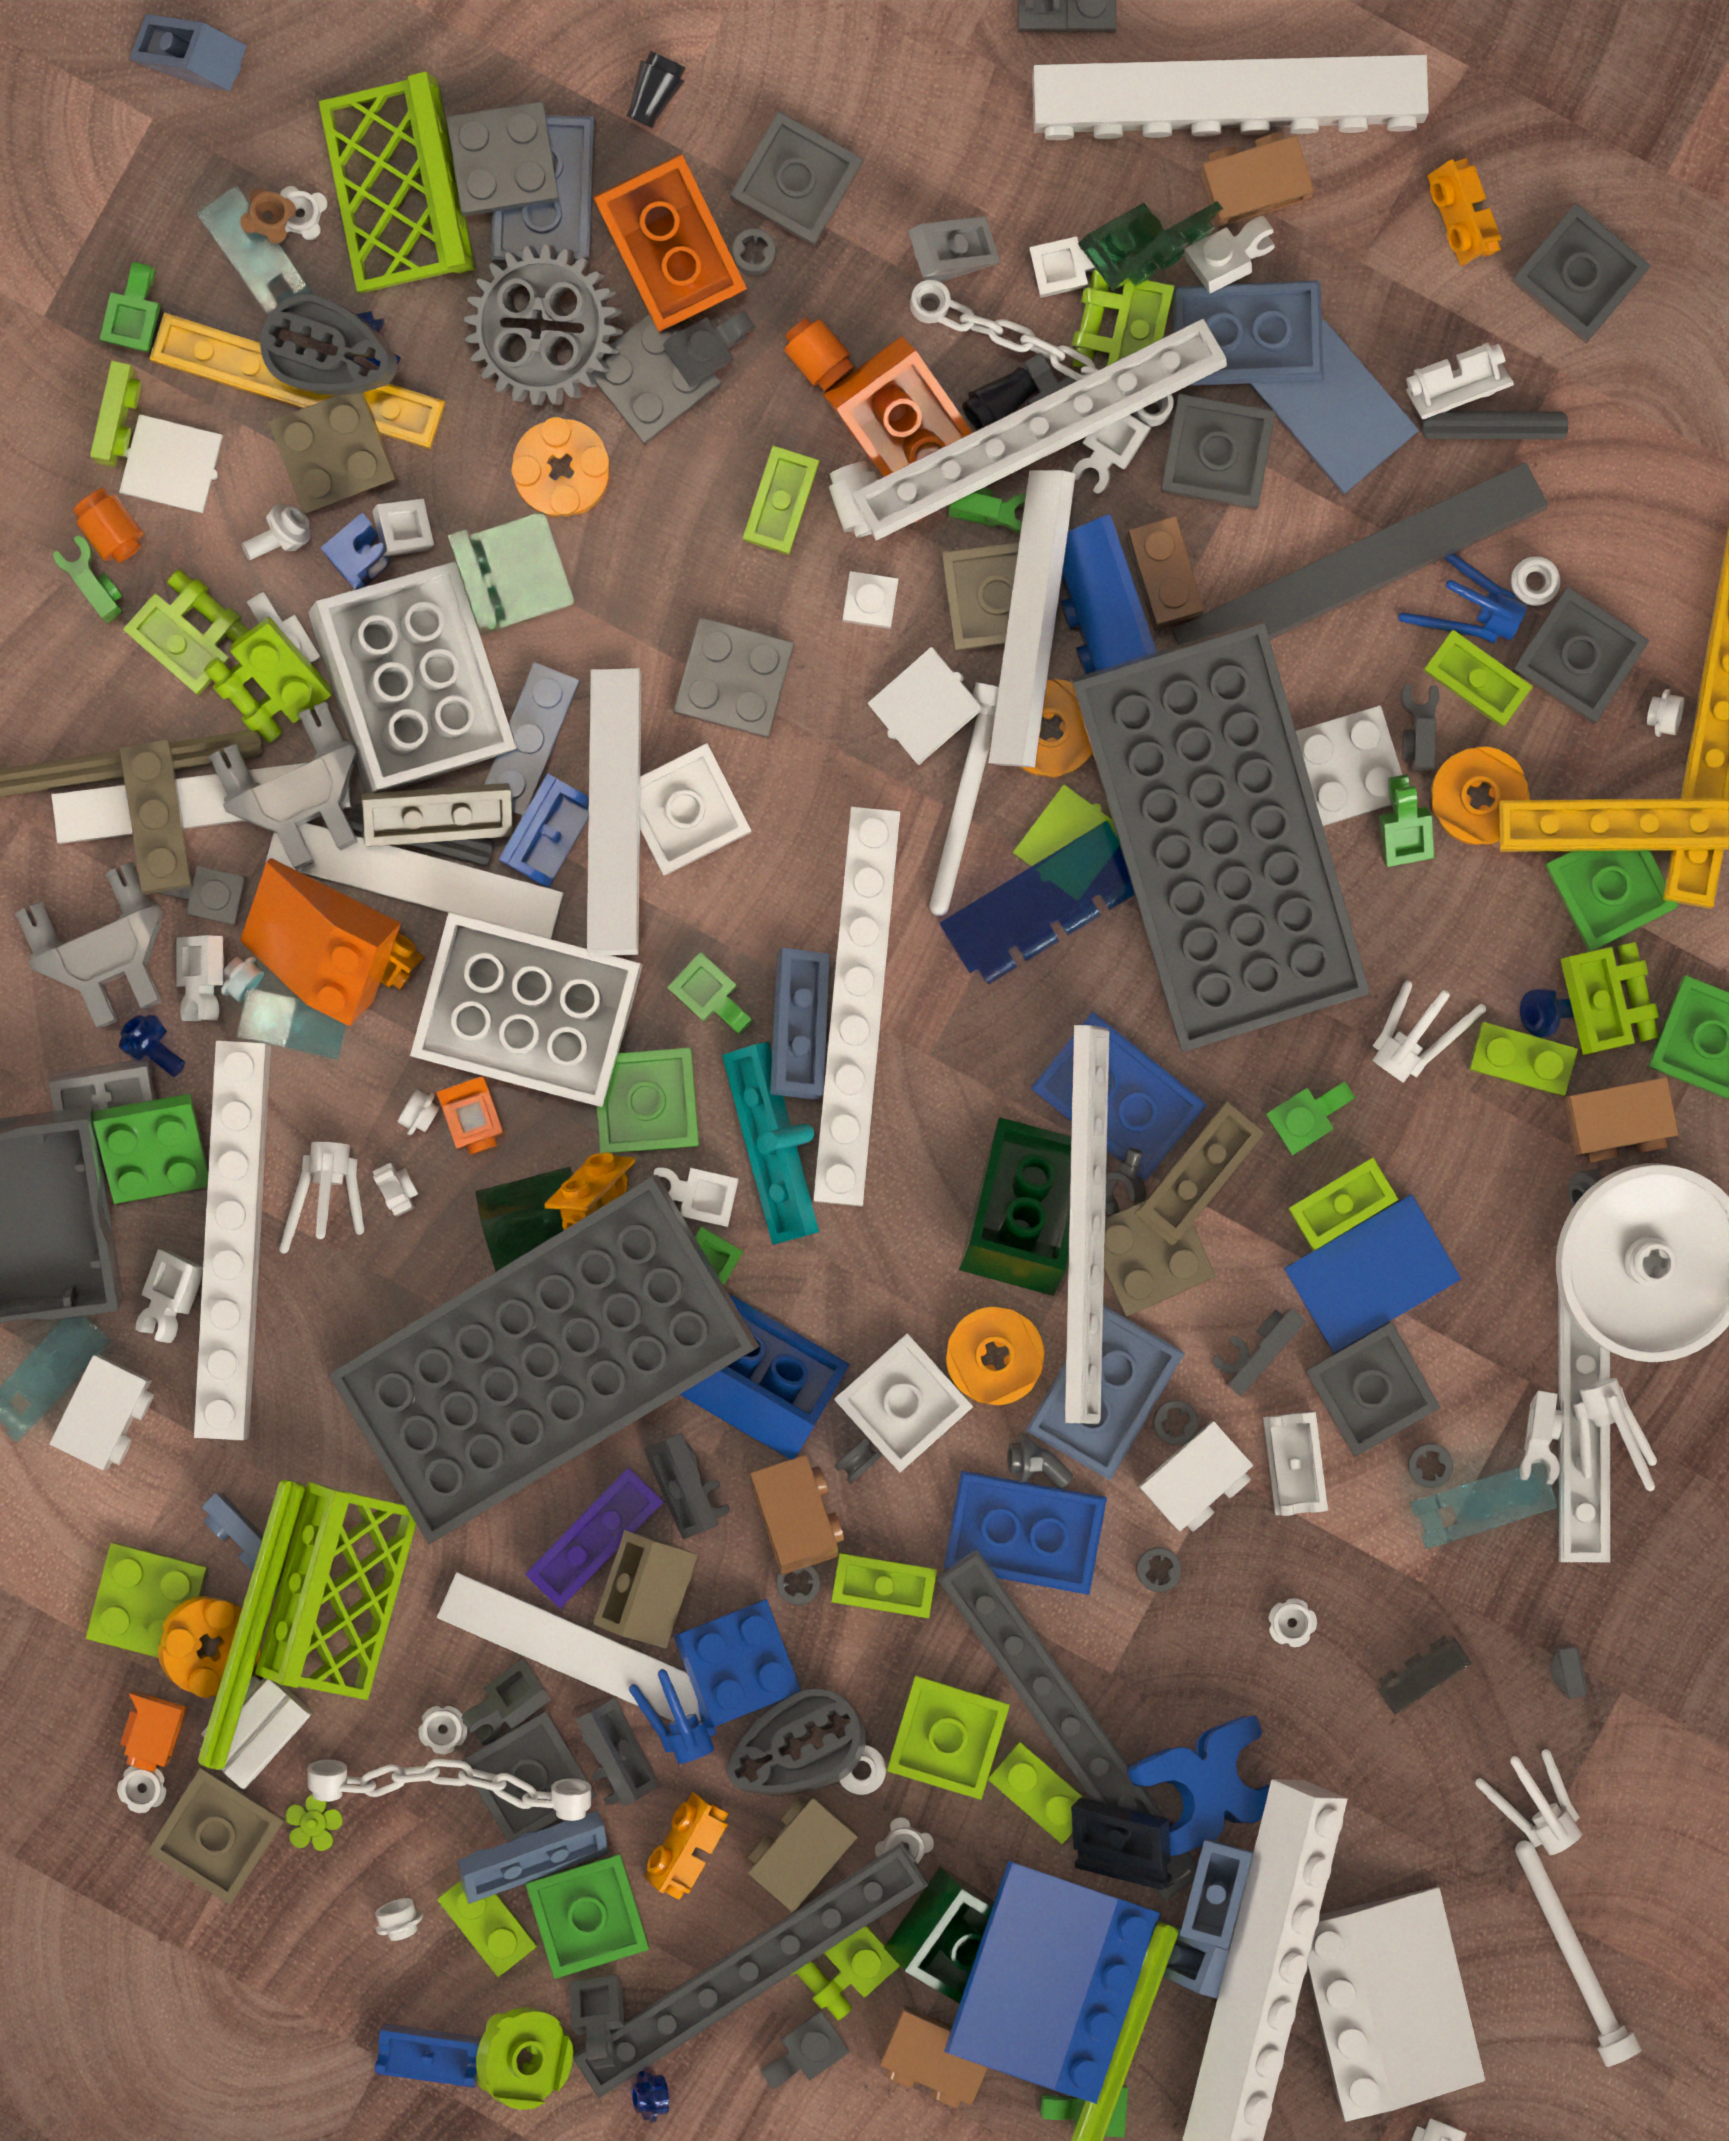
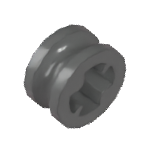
M758 228L742 231L735 238L732 245V256L736 267L742 273L750 276H759L768 272L776 259L775 243L772 237L766 231ZM750 240H754L755 246L758 241L766 245L762 251L764 261L759 264H754V259H751L749 264L741 258L746 253L744 244Z
M1179 1400L1167 1401L1155 1411L1153 1427L1157 1436L1164 1442L1173 1445L1183 1444L1191 1440L1196 1434L1198 1416L1195 1410L1185 1402ZM1172 1408H1180L1178 1414L1182 1415L1186 1412L1189 1417V1423L1185 1424L1182 1428L1183 1434L1177 1437H1172V1430L1165 1433L1162 1428V1421H1166L1169 1418L1168 1410Z
M867 1436L834 1465L837 1470L843 1469L848 1473L846 1480L850 1484L883 1456L879 1450L872 1451L870 1449V1440Z
M1426 1443L1418 1446L1411 1453L1408 1461V1470L1416 1483L1423 1487L1435 1488L1449 1480L1453 1471V1462L1451 1455L1445 1448L1437 1444ZM1428 1451L1437 1452L1438 1462L1444 1464L1443 1473L1440 1476L1434 1473L1435 1479L1433 1480L1422 1478L1423 1470L1416 1466L1419 1456L1423 1455L1424 1458H1427L1426 1452Z
M1154 1547L1146 1550L1140 1556L1137 1562L1136 1573L1139 1581L1147 1589L1154 1592H1165L1172 1589L1178 1583L1181 1577V1564L1178 1557L1172 1551L1163 1547ZM1157 1555L1161 1562L1164 1560V1557H1167L1172 1563V1567L1167 1570L1169 1579L1161 1584H1158L1159 1579L1157 1578L1150 1582L1145 1574L1151 1569L1148 1561Z
M813 1565L793 1571V1573L798 1575L805 1570L812 1576V1579L808 1580L807 1583L813 1584V1587L807 1595L800 1591L794 1596L790 1595L784 1587L790 1584L789 1582H784L787 1574L781 1575L779 1572L776 1586L778 1594L784 1601L791 1605L800 1606L811 1602L817 1596L821 1581Z

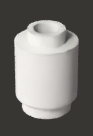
M867 461L853 463L831 472L830 477L833 484L829 486V490L843 531H854L856 538L871 535L868 526L853 501L852 493L877 481L876 472L869 470Z

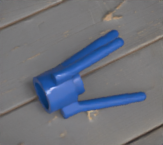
M1452 554L1444 559L1489 592L1487 596H1484L1453 580L1446 582V587L1449 590L1481 606L1476 620L1484 623L1483 626L1404 612L1398 615V620L1404 623L1449 632L1455 630L1457 633L1480 637L1494 644L1498 636L1509 641L1512 640L1522 622L1527 605L1515 600L1514 593L1501 588L1463 559Z
M660 1669L658 1677L675 1719L668 1724L671 1732L668 1731L639 1687L635 1684L629 1687L631 1695L660 1737L665 1752L673 1751L678 1764L696 1760L714 1751L710 1737L717 1733L715 1727H707L699 1703L700 1721H698L696 1714L685 1716L666 1670Z

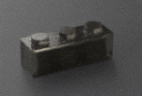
M1445 1635L1439 1637L1429 1645L1431 1647L1430 1651L1422 1656L1419 1652L1404 1661L1406 1667L1397 1673L1392 1669L1378 1679L1380 1684L1375 1688L1394 1715L1472 1664L1455 1637L1451 1636L1448 1639Z

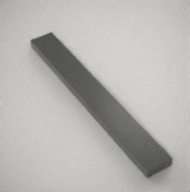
M1525 462L1172 629V634L1177 644L1181 645L1262 619L1265 622L1269 639L1272 640L1548 509V503L1529 466Z
M977 1549L937 1576L936 1579L1090 1798L1094 1801L1165 1818L1143 1786L1138 1787L1132 1784L1127 1773L1129 1765ZM1189 1851L1171 1856V1862L1167 1867L1168 1873L1172 1874V1881L1163 1890L1155 1889L1164 1902L1194 1882L1198 1863Z
M902 1841L624 2021L625 2028L610 2030L615 2052V2067L595 2069L594 2060H588L586 2046L573 2054V2060L599 2099L927 1887L930 1882Z

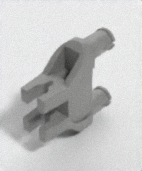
M327 702L313 706L321 722L320 727H318L310 709L298 715L317 753L313 757L314 760L261 785L258 782L254 783L240 754L238 744L224 748L231 763V768L228 767L220 751H216L208 757L227 794L223 804L225 811L278 834L285 852L296 871L315 863L298 827L315 818L323 816L339 850L358 843L342 808L354 769L357 749L349 741H343L329 711Z
M134 862L120 866L127 881V886H125L122 876L116 868L105 874L123 912L119 916L120 920L68 943L59 941L45 909L44 902L29 906L36 920V926L29 910L24 908L14 914L32 951L28 961L30 968L79 990L95 1026L100 1029L119 1021L104 984L126 975L140 1008L148 1009L163 1002L148 968L162 922L163 910L160 904H156V901L150 902L148 896L141 892L140 879Z

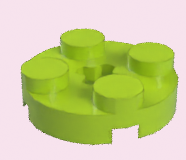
M520 2007L512 2009L507 2013L493 2015L487 2021L486 2032L483 2034L477 2050L476 2081L478 2086L488 2092L494 2100L514 2109L528 2110L546 2103L542 2099L548 2097L553 2090L559 2092L569 2077L573 2062V2046L570 2037L564 2034L562 2027L559 2025L561 2023L554 2016L536 2008ZM526 2047V2050L533 2054L531 2062L524 2063L522 2070L519 2071L518 2064L516 2063L517 2056Z

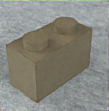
M624 1530L593 1624L620 1636L667 1649L672 1631L677 1623V1616L687 1586L693 1575V1568L698 1554L665 1541Z
M814 1794L806 1803L798 1797L780 1818L786 1825L774 1840L765 1835L747 1856L753 1862L748 1869V1874L792 1913L858 1838V1833Z

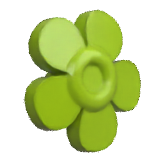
M313 1794L306 1799V1809L299 1804L291 1805L286 1812V1820L291 1825H300V1827L291 1831L289 1835L291 1843L297 1848H304L310 1843L312 1838V1844L316 1850H327L334 1842L333 1835L328 1830H337L342 1826L343 1818L340 1811L331 1809L323 1814L327 1807V1801L317 1800L313 1797Z

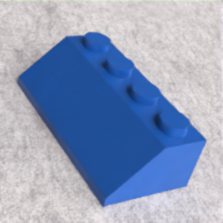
M1111 514L1068 531L1061 576L1068 599L1060 602L1069 629L1078 626L1084 645L1076 647L1084 674L1157 652Z
M729 1294L760 1347L680 1395L788 1459H795L850 1364Z

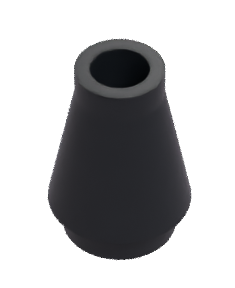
M650 51L646 61H640L631 105L626 116L653 128L657 118L685 82L681 77L686 67Z
M1018 367L1012 373L969 392V399L962 404V408L970 423L978 431L1016 412L1025 400L1037 391V388L1031 376L1023 368Z

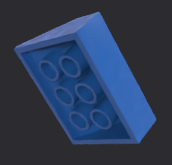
M1008 1861L944 2052L1097 2104L1160 1913L1136 1903Z

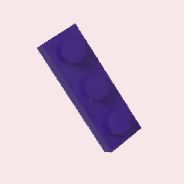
M628 1467L525 1575L561 1609L618 1550L624 1530L635 1532L664 1500Z

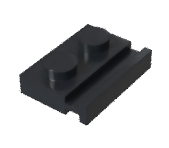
M1082 1797L1071 1806L1074 1849L1078 1850V1859L1075 1861L1076 1869L1163 1890L1172 1881V1874L1168 1873L1167 1867L1171 1862L1169 1819Z

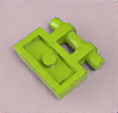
M1093 269L1089 288L1083 289L1081 303L1085 304L1080 331H1074L1071 346L1076 347L1075 350L1087 356L1092 361L1095 352L1109 354L1107 366L1163 339L1174 286L1126 276L1123 294L1108 292L1112 273ZM1104 308L1119 311L1113 338L1099 336ZM1073 358V367L1082 368L1087 366Z
M178 569L167 581V584L179 594L175 601L169 605L155 593L123 630L199 696L213 681L204 671L206 665L217 657L225 665L231 660L217 645L225 637L235 642L250 630L240 622L242 616L231 607L225 609L207 593L209 587L198 578L192 580L181 569ZM193 607L212 623L211 627L204 634L199 632L184 618Z
M270 616L231 644L230 652L239 661L238 664L229 670L221 659L217 657L204 668V671L215 682L213 689L222 699L229 698L243 714L242 722L249 730L253 732L259 731L267 743L275 740L282 732L279 725L272 719V716L279 710H282L294 724L299 720L298 715L307 709L313 710V706L321 704L332 695V687ZM252 677L268 694L259 702L243 686Z
M1636 942L1617 946L1621 961L1620 966L1616 965L1612 947L1560 959L1583 1055L1635 1043L1631 1024L1634 1023L1636 1024L1640 1042L1659 1038L1655 1018H1659L1656 1003L1651 1004L1644 977L1649 975L1646 960H1640ZM1625 980L1631 1009L1626 1007L1620 981Z
M866 1925L824 1952L839 1969V1972L831 1980H828L812 1961L790 1975L797 1974L814 1993L812 1999L820 2009L826 2007L839 2021L853 2009L840 1994L846 1987L852 1984L862 1997L865 1998L900 1965L884 1949L885 1944Z

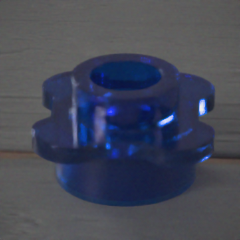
M640 2071L637 2074V2083H633L631 2088L633 2107L636 2113H641L644 2121L657 2122L658 2115L668 2114L669 2112L667 2083L662 2074L652 2076L651 2073Z

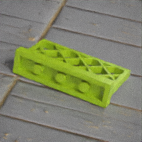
M425 71L408 75V80L318 101L357 292L362 294L451 272L460 274L476 270L466 216H462L449 132L438 79ZM405 94L408 112L398 128L377 116L387 98ZM374 101L369 110L360 105ZM354 106L366 114L350 140L337 131L333 111ZM374 120L394 132L379 158L359 145ZM410 125L412 126L414 139L405 134ZM402 138L416 147L418 156L417 161L407 176L387 164ZM339 139L347 143L343 152L341 151ZM355 149L376 162L361 187L348 180L345 171V165ZM383 168L404 180L389 205L368 193ZM420 172L424 187L415 182ZM411 186L426 195L428 205L417 224L396 211ZM349 187L357 191L352 201ZM365 197L385 209L370 235L356 226L354 216ZM393 215L414 228L399 253L378 240ZM430 220L433 234L425 230V227ZM421 233L435 242L439 263L419 267L406 259ZM359 235L367 239L362 248ZM374 245L395 257L384 276L367 279L364 261ZM402 263L412 268L409 270L397 272L401 267Z
M308 1481L257 1664L256 1675L285 1686L295 1688L299 1686L363 1700L369 1699L416 1527V1522L406 1505L334 1489ZM351 1503L357 1506L363 1521L346 1533L342 1525L348 1504ZM370 1508L377 1509V1511L372 1514ZM393 1513L401 1515L396 1535L385 1542L378 1524ZM369 1532L376 1550L359 1562L351 1544ZM340 1552H343L350 1569L332 1581L329 1573L333 1558ZM382 1560L386 1568L384 1581L372 1590L365 1572ZM356 1580L363 1598L346 1610L338 1592ZM327 1600H330L337 1617L319 1630L316 1620L320 1606ZM369 1608L373 1616L370 1630L359 1638L351 1621ZM343 1628L350 1645L335 1657H332L325 1640ZM316 1648L324 1665L311 1675L303 1676L302 1671L306 1656ZM356 1656L360 1664L355 1686L347 1685L344 1683L338 1669ZM329 1676L331 1681H327L324 1679Z

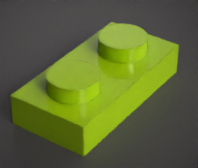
M111 360L90 457L97 464L115 467L118 455L125 457L128 450L131 428L124 426L128 408L136 409L142 385L141 380L135 379L137 372L130 364Z
M774 445L772 446L742 538L743 541L790 556L820 463L819 460Z
M1455 630L1449 633L1423 670L1428 676L1501 728L1507 724L1533 687Z
M1482 1022L1468 1070L1563 1097L1567 1091L1578 1048Z
M1372 1157L1287 1209L1311 1249L1315 1251L1399 1199Z
M839 1552L831 1602L929 1618L937 1569Z
M1019 1741L989 1775L988 1780L1058 1842L1063 1844L1073 1833L1071 1806L1080 1797H1085Z
M460 1880L437 1899L497 1977H500L538 1946L537 1942L498 1893L469 1904Z

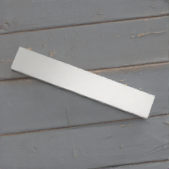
M1029 470L988 762L991 764L1035 767L1076 476L1075 473L1064 470Z
M640 668L591 670L587 952L589 956L638 955L642 679Z
M306 763L248 771L253 782H258L261 785ZM217 774L176 779L184 829L245 822V820L225 811L223 804L227 794ZM125 785L51 794L58 844L133 835ZM349 786L342 805L343 809L352 808Z
M309 823L298 826L315 862L297 870L302 874L552 940L564 896L563 892L390 845L365 847L363 838L357 836L358 843L339 850L329 829ZM273 833L266 862L272 858L294 869L278 834Z
M1558 1287L1559 1410L1563 1411V1423L1559 1437V1562H1610V1424L1597 1427L1595 1420L1589 1419L1592 1476L1589 1479H1585L1582 1476L1578 1419L1573 1407L1574 1404L1583 1401L1580 1389L1590 1384L1610 1379V1351L1597 1345L1578 1328L1565 1308Z
M456 1572L437 1615L438 1619L638 1706V1703L629 1691V1687L635 1684L658 1715L674 1721V1716L658 1677V1671L664 1669L667 1671L685 1716L696 1714L698 1721H700L698 1701L686 1671L467 1575Z

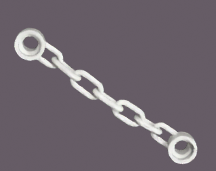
M922 281L916 285L912 292L910 300L911 312L916 319L923 323L939 322L961 332L970 329L988 334L996 344L1014 351L1026 352L1031 350L1038 354L1042 353L1044 357L1051 360V364L1056 370L1076 381L1099 371L1095 368L1093 361L1087 356L1068 346L1056 347L1035 337L1032 330L1006 319L992 321L975 316L970 308L951 300L949 290L939 281ZM925 299H932L937 303L938 308L933 311H927L921 306V302ZM949 307L964 313L959 318L962 324L945 317ZM1001 326L1025 334L1020 338L1022 345L999 337L1003 334ZM1065 353L1087 365L1081 368V374L1059 363L1065 359ZM1172 394L1154 402L1159 406L1160 412L1150 414L1142 408L1133 413L1134 417L1151 427L1163 424L1168 419L1173 408Z
M433 1759L426 1766L406 1768L396 1764H389L363 1775V1777L347 1776V1765L337 1760H319L309 1764L307 1767L308 1789L313 1792V1797L320 1801L340 1799L342 1792L365 1793L371 1797H378L401 1788L405 1783L429 1780L440 1785L465 1786L469 1784L493 1790L497 1796L519 1808H553L556 1810L558 1818L568 1821L584 1818L586 1811L591 1807V1785L584 1780L562 1779L552 1784L551 1792L536 1791L533 1786L511 1774L500 1773L497 1775L472 1769L467 1762L461 1760ZM437 1766L462 1768L458 1773L459 1778L437 1777L440 1774V1769ZM388 1772H394L392 1774L394 1783L375 1789L376 1782L372 1780L373 1778ZM473 1776H474V1777H478V1778H482V1779H486V1780H490V1781H492V1782H488V1781L476 1779V1778H473ZM506 1781H509L528 1793H525L522 1800L502 1789L506 1787Z

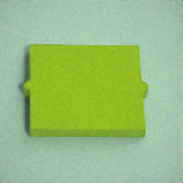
M1064 784L1013 851V854L1041 874L1040 880L1042 882H1052L1074 900L1078 901L1120 843L1113 820L1101 812V805L1098 803L1090 804Z

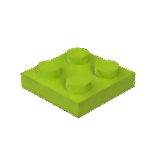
M115 1542L110 1543L85 1639L158 1658V1645L161 1646V1636L164 1632L162 1626L165 1619L179 1604L188 1599L201 1596L208 1567Z
M915 1675L886 1771L982 1800L1010 1704Z

